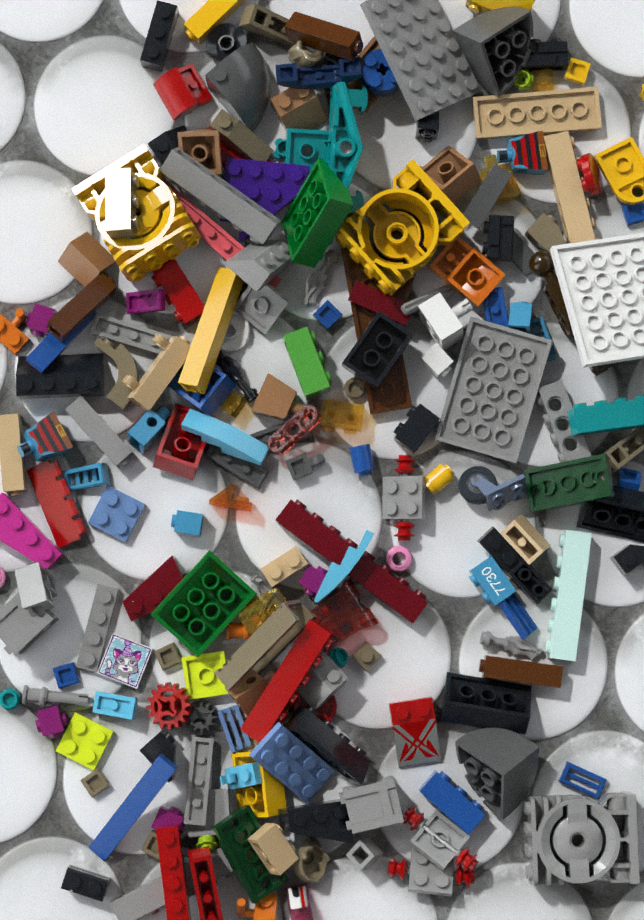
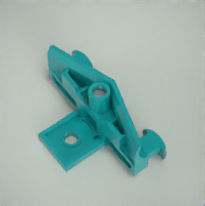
M338 82L330 88L329 131L287 128L285 163L310 166L311 171L317 159L322 158L344 186L349 189L363 150L352 108H359V115L366 111L368 105L366 86L361 84L360 90L348 89L345 82ZM308 145L311 147L312 154L310 157L302 155V146ZM356 190L355 196H351L353 208L349 214H354L357 209L364 206V198L359 190Z

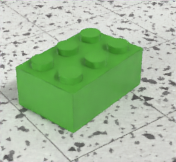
M304 327L283 335L285 347L305 399L309 400L330 392L332 379L329 371L324 372L322 367L325 365V361L321 351H316L317 340L314 332H309L308 327Z

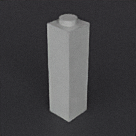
M81 395L65 409L118 468L121 465L125 467L132 461L133 458L131 456L134 453Z

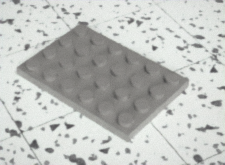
M367 0L360 4L415 121L481 92L468 61L455 40L453 30L438 0Z
M470 317L435 440L517 463L553 340Z

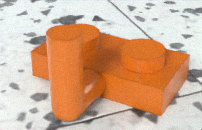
M21 308L16 309V317L12 322L0 314V342L15 355L30 341L18 329L27 317Z
M270 893L256 903L254 909H246L245 899H238L237 915L239 917L253 918V920H275L278 894Z

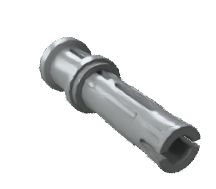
M24 685L22 704L37 703L40 706L58 704L87 708L89 694L50 691L46 687L39 689L29 688L28 685Z

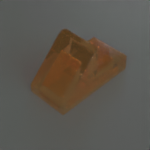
M235 482L209 500V505L246 512H252L253 503L249 502V498L237 496L236 500L233 499Z

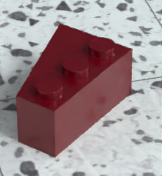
M173 555L122 601L131 622L151 614L184 578Z

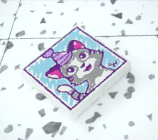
M113 633L97 673L137 689L153 648Z

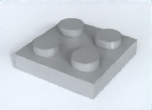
M269 283L258 292L251 286H248L236 303L234 310L266 335L291 301Z

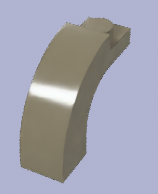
M98 337L93 343L94 346L110 357L118 368L117 382L106 397L126 411L132 403L127 398L132 389L123 384L122 380L126 375H131L139 382L138 368L129 351L121 343L116 349H113L115 345L107 338L101 340Z

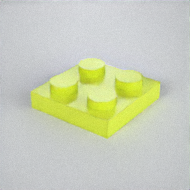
M224 651L201 654L199 657L196 655L181 657L186 694H191L188 700L228 694L225 690V685L214 674L217 669L223 668L222 665L226 664Z
M75 712L56 752L95 770L114 731Z

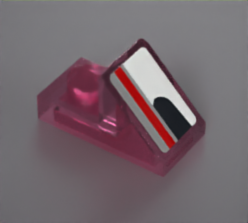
M307 883L287 886L286 894L291 920H313Z

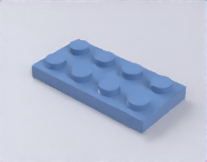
M279 721L249 754L256 762L306 803L312 799L336 772Z

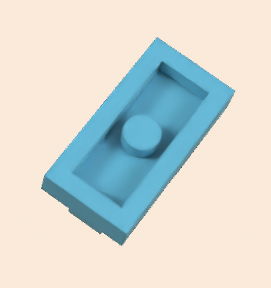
M96 691L92 712L135 720L138 698Z
M258 762L224 769L225 776H220L221 785L227 784L229 790L263 783Z

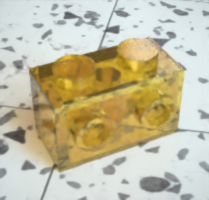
M322 399L319 426L323 427V431L335 432V429H342L345 434L356 435V432H361L365 405Z

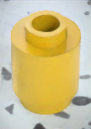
M439 464L425 476V487L433 495L436 492L440 493L454 480L452 475L455 473L447 464L444 466Z

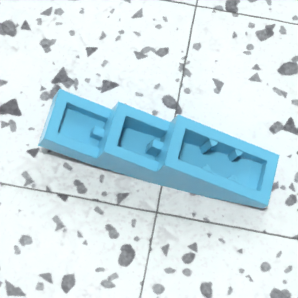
M189 409L181 424L182 430L201 436L203 442L221 447L222 453L258 465H262L269 451V446L251 435L193 409Z
M366 530L358 549L349 546L340 565L334 562L331 563L314 602H320L351 572L366 550L374 533Z

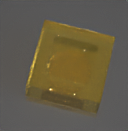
M553 69L531 71L534 76V81L531 83L532 92L554 90Z
M232 391L219 408L236 418L247 403V400Z

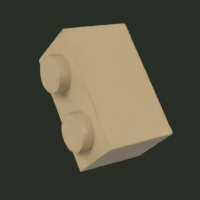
M522 514L500 533L529 565L551 546Z
M295 546L260 570L273 588L307 566L308 563L297 546Z
M265 823L247 839L270 874L281 875L299 859L295 853V847L286 840L284 831L278 824Z

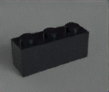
M157 0L140 58L142 67L159 72L163 71L179 16L177 5Z

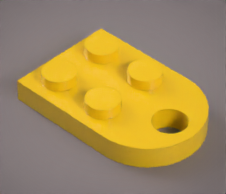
M633 137L594 155L602 174L619 201L629 205L644 202V158ZM636 187L641 188L643 195L635 197L632 194V189Z

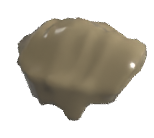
M300 40L288 50V59L291 63H297V68L321 66L323 63L324 52L317 51L314 53L302 45Z
M309 836L303 846L299 848L296 854L299 859L294 863L296 875L305 883L320 881L324 877L327 863L330 861V857L322 849L318 839Z

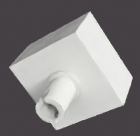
M440 292L418 306L419 318L435 342L444 351L464 338L463 326L458 319L474 310L467 298L453 308H450Z

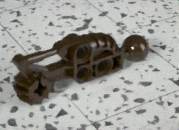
M547 251L536 252L529 260L530 270L535 276L544 278L546 285L543 290L558 319L559 325L566 336L571 335L575 341L559 281L554 272L555 267L551 253ZM612 363L589 368L595 376H598L612 367Z

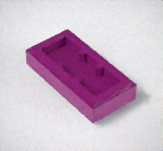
M160 288L126 293L127 314L134 315L165 311V289Z

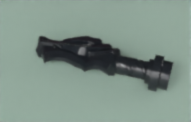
M220 350L215 364L220 366L224 374L240 387L244 393L243 399L248 401V403L253 402L258 396V391L256 388H250L243 379L245 375L239 362L224 356Z

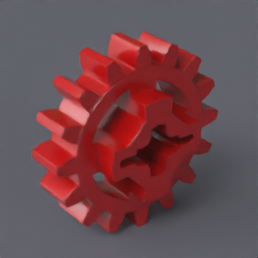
M167 682L165 686L163 684L157 685L158 690H151L154 696L147 697L151 705L146 706V709H151L148 717L155 718L153 724L160 723L161 729L167 726L168 730H171L175 726L176 728L181 727V722L189 721L186 715L193 713L188 710L190 706H193V703L188 702L191 694H184L186 692L185 687L179 689V683H174L172 686L171 682ZM167 691H170V692H173L174 694L168 696L167 694L165 695L164 693L167 692ZM171 716L175 717L176 719L167 720L166 717Z

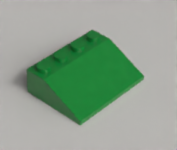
M322 158L317 159L281 221L292 263L315 268L318 262L323 259L325 250L332 244L338 229H341L344 219L353 208V201L349 190Z
M209 550L150 615L199 657L257 593Z

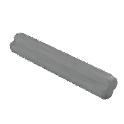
M449 284L404 303L401 306V310L404 315H410L419 311L418 306L439 292L445 299L451 296L454 290Z

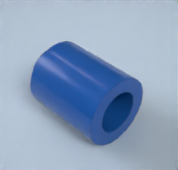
M370 444L349 448L354 474L359 473V477L372 475L371 471L375 470Z

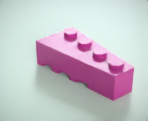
M3 492L0 494V541L32 561L39 562L45 569L50 570L65 554L7 494Z

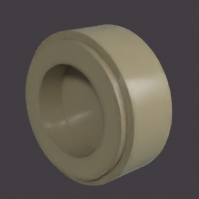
M359 378L349 379L344 386L345 394L350 399L361 398L366 389L364 382Z

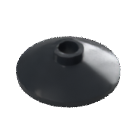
M223 23L214 27L206 38L207 52L217 62H221L232 52L247 44V37L243 29L232 23ZM231 44L229 48H225V45Z

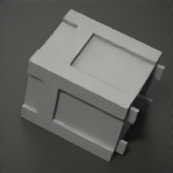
M18 592L0 609V639L6 645L4 650L9 655L11 653L14 655L17 653L22 654L59 619L50 609L45 610L41 605L26 610L23 609Z
M392 775L366 781L362 784L358 783L342 787L343 792L339 793L341 804L346 803L349 821H345L347 830L352 829L353 834L404 822Z

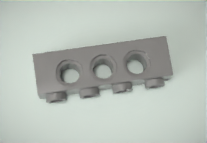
M559 380L540 387L535 401L538 407L542 406L544 411L542 418L545 426H549L551 429L550 439L553 446H557L560 452L557 455L559 462L592 456L584 435L571 436L567 411L573 407L563 381ZM554 400L559 403L560 408L558 411L550 409V401ZM559 420L567 423L566 431H561L557 428ZM566 440L574 442L575 449L573 451L565 448Z

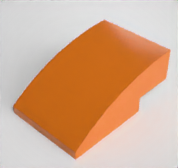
M460 237L449 246H446L428 267L444 283L449 284L453 290L465 299L467 298L469 302L477 307L505 276L499 268L476 248H472Z

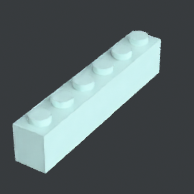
M565 530L559 536L558 546L562 547L561 555H557L556 568H559L558 577H554L553 589H556L555 598L551 599L550 610L553 611V619L548 621V632H551L550 641L546 640L545 653H548V658L576 662L592 533Z

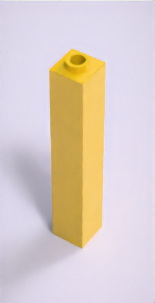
M208 0L184 23L185 35L192 42L196 41L200 45L214 27L222 24L246 0Z
M218 267L178 383L186 391L205 394L244 280L228 267Z

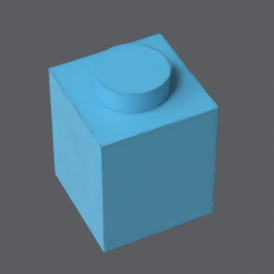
M524 301L511 303L509 328L531 334L534 314L531 303Z
M177 510V515L173 514L171 527H174V532L201 536L204 515Z

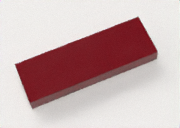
M356 280L348 298L349 302L376 314L380 311L396 323L406 327L411 314L404 315L401 310V306L406 302L388 294L385 295L383 292Z

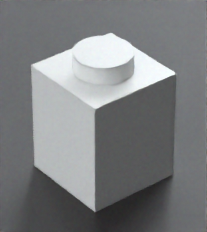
M437 343L420 357V361L436 378L440 375L446 376L453 369L451 365L454 361Z

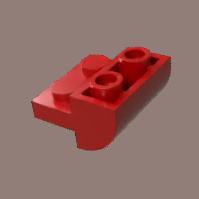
M193 63L179 69L175 67L169 70L153 84L173 121L190 114L194 109L210 103L213 99Z

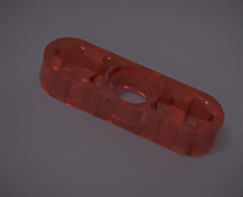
M312 405L303 407L269 437L267 442L268 448L277 455L284 454L320 422V411ZM309 412H311L313 416L311 420L307 415ZM299 420H302L306 425L301 424ZM293 425H298V433L290 435V428ZM285 434L289 440H286L283 435ZM278 440L280 441V444H281V446H280L279 448L276 447V446H277V445H276V441H278Z

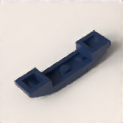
M360 57L355 58L354 61L339 59V64L304 68H297V63L275 65L277 85L295 89L329 88L338 82L349 83L362 77Z

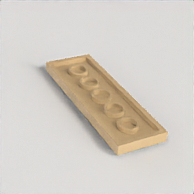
M598 87L472 98L476 140L519 137L537 131H543V134H555L565 131L579 132L602 129Z

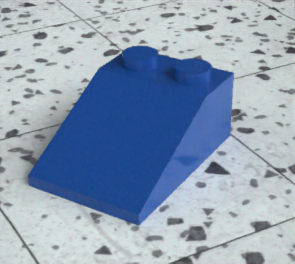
M183 364L168 384V387L197 410L212 417L237 385L226 374L214 367L205 394L186 391L178 383L184 367Z

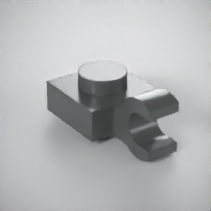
M303 453L285 462L293 481L312 474L311 467L323 463L325 460L321 453L308 459L306 454Z

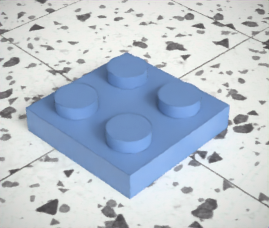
M107 485L88 524L127 543L146 504Z

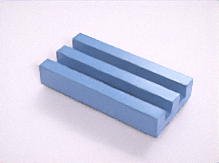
M238 705L218 711L231 753L252 745L249 735L244 732L243 735L246 743L242 744L231 713V711L235 710L242 727L244 720ZM225 713L228 715L238 746L234 747L223 715Z

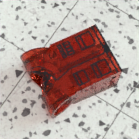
M351 578L335 595L310 610L317 616L315 620L335 632L333 637L335 641L331 648L357 631L379 624L371 609L361 604L360 592Z

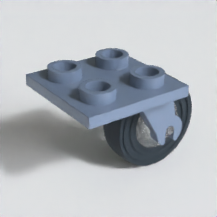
M474 466L465 470L459 479L461 496L471 504L480 505L486 503L489 511L499 510L506 503L518 501L527 494L524 474L497 486L496 477L491 470L483 466Z

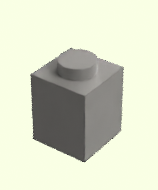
M368 837L359 840L346 856L362 871L370 868L382 856L383 852Z

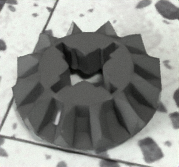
M200 700L194 702L193 706L189 707L188 710L193 713L186 715L189 721L185 723L190 731L198 735H206L217 727L219 722L218 710L212 703ZM197 709L202 714H207L210 712L208 717H206L205 719L207 726H205V724H203L201 721L194 723V721L198 718V712L196 711Z

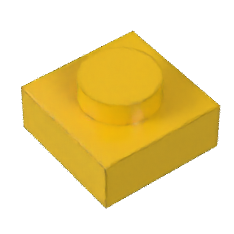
M571 57L564 79L584 85L591 63Z

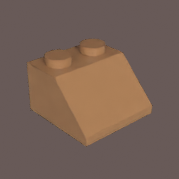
M288 88L270 98L271 107L285 131L287 128L312 130L328 121L313 89Z
M450 146L422 167L423 171L453 204L482 181L475 164Z

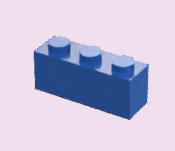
M435 770L419 788V791L469 835L485 817V814L482 812L484 807L475 799L473 802L467 799L466 795L468 793L459 785L455 788L449 782L452 779L443 771L438 773Z

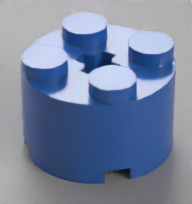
M374 50L365 56L361 69V81L366 86L367 91L378 97H386L395 93L399 85L382 50ZM383 70L384 72H386V74L382 76L381 72L379 71Z

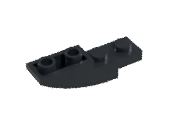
M492 526L477 540L489 556L493 557L498 566L536 604L540 603L553 590L495 527Z

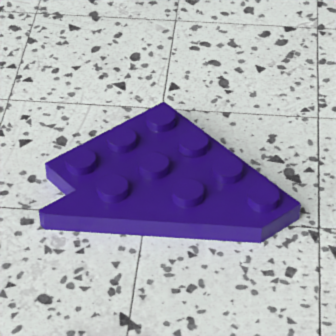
M226 158L224 180L271 214L276 215L295 199L310 173V166ZM220 218L222 222H230L228 219ZM239 231L238 241L243 242L250 235L244 231Z

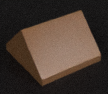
M197 129L177 133L178 146L181 150L215 174L223 173L219 131Z
M88 232L71 241L58 260L84 288L101 272L105 274L116 263L114 257Z

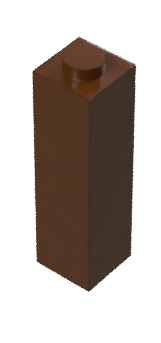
M294 12L284 26L289 41L297 43L300 40L304 46L354 61L363 49V42L359 31L299 12Z
M101 272L48 320L46 329L61 343L65 341L115 294L117 288L115 281L110 276H106Z
M484 655V659H480L479 672H482V677L560 688L563 666Z

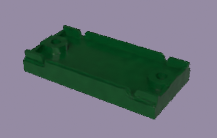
M604 453L524 470L530 512L553 510L614 497L615 493L608 455ZM605 474L606 478L602 480V475ZM539 488L540 491L536 494L535 490Z
M245 805L212 826V829L241 887L246 891L251 902L256 904L289 879L285 872L281 875L270 874L247 840L261 826L250 805Z

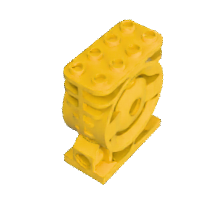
M142 144L71 188L86 213L92 220L96 221L103 241L114 257L122 274L128 281L134 282L143 279L145 274L150 271L158 270L166 261L177 258L187 248L195 247L201 238L200 233L176 194L163 182V173L160 172L159 165L145 144ZM131 167L133 172L139 177V188H136V195L139 197V208H136V213L141 212L139 228L136 229V236L129 237L134 239L125 237L111 238L105 231V170Z
M412 159L393 178L392 189L376 194L364 206L357 209L351 217L345 220L341 229H338L336 232L335 240L342 248L345 246L350 251L349 256L355 263L358 264L360 262L364 266V273L371 280L374 278L379 285L377 287L381 292L392 296L397 289L414 277V274L432 259L438 245L449 246L459 236L467 232L470 222ZM416 188H419V191L427 198V200L420 194L414 192V190ZM382 204H386L391 210L400 209L410 212L419 220L424 231L423 246L427 250L426 253L419 246L421 231L417 221L411 215L402 211L388 212ZM434 209L445 218L440 225ZM366 217L374 225L373 242L377 250L389 259H405L408 264L389 262L375 253L370 244V226L365 222ZM397 230L402 233L403 237L396 240L392 238L391 233Z

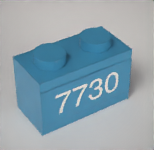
M492 556L469 571L471 574L469 579L475 587L480 586L484 592L481 596L488 605L492 603L493 606H496L516 592Z

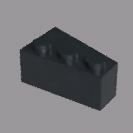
M340 799L278 809L280 827L284 832L353 843L352 829L347 830L345 822L349 821L346 803L341 804Z

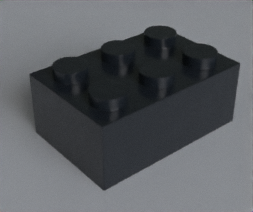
M378 311L342 362V367L377 390L412 341L414 334Z

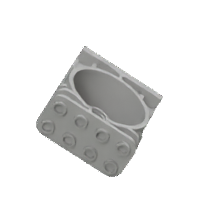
M630 791L604 793L598 801L585 795L571 794L527 795V800H523V813L527 815V822H524V835L528 837V843L524 844L525 857L529 859V865L525 866L526 879L533 886L538 884L564 885L566 883H587L602 876L611 883L640 884L636 795ZM607 801V808L602 807ZM587 804L591 805V815L600 822L606 836L604 852L590 870L589 863L601 851L602 834L597 824L587 817ZM563 806H566L567 817L562 819L555 827L552 842L557 855L568 863L569 873H565V866L554 857L550 847V833L557 820L563 816ZM611 815H622V831L620 833ZM580 834L582 836L581 844L573 845V836ZM620 841H623V857L625 859L616 860L620 850Z

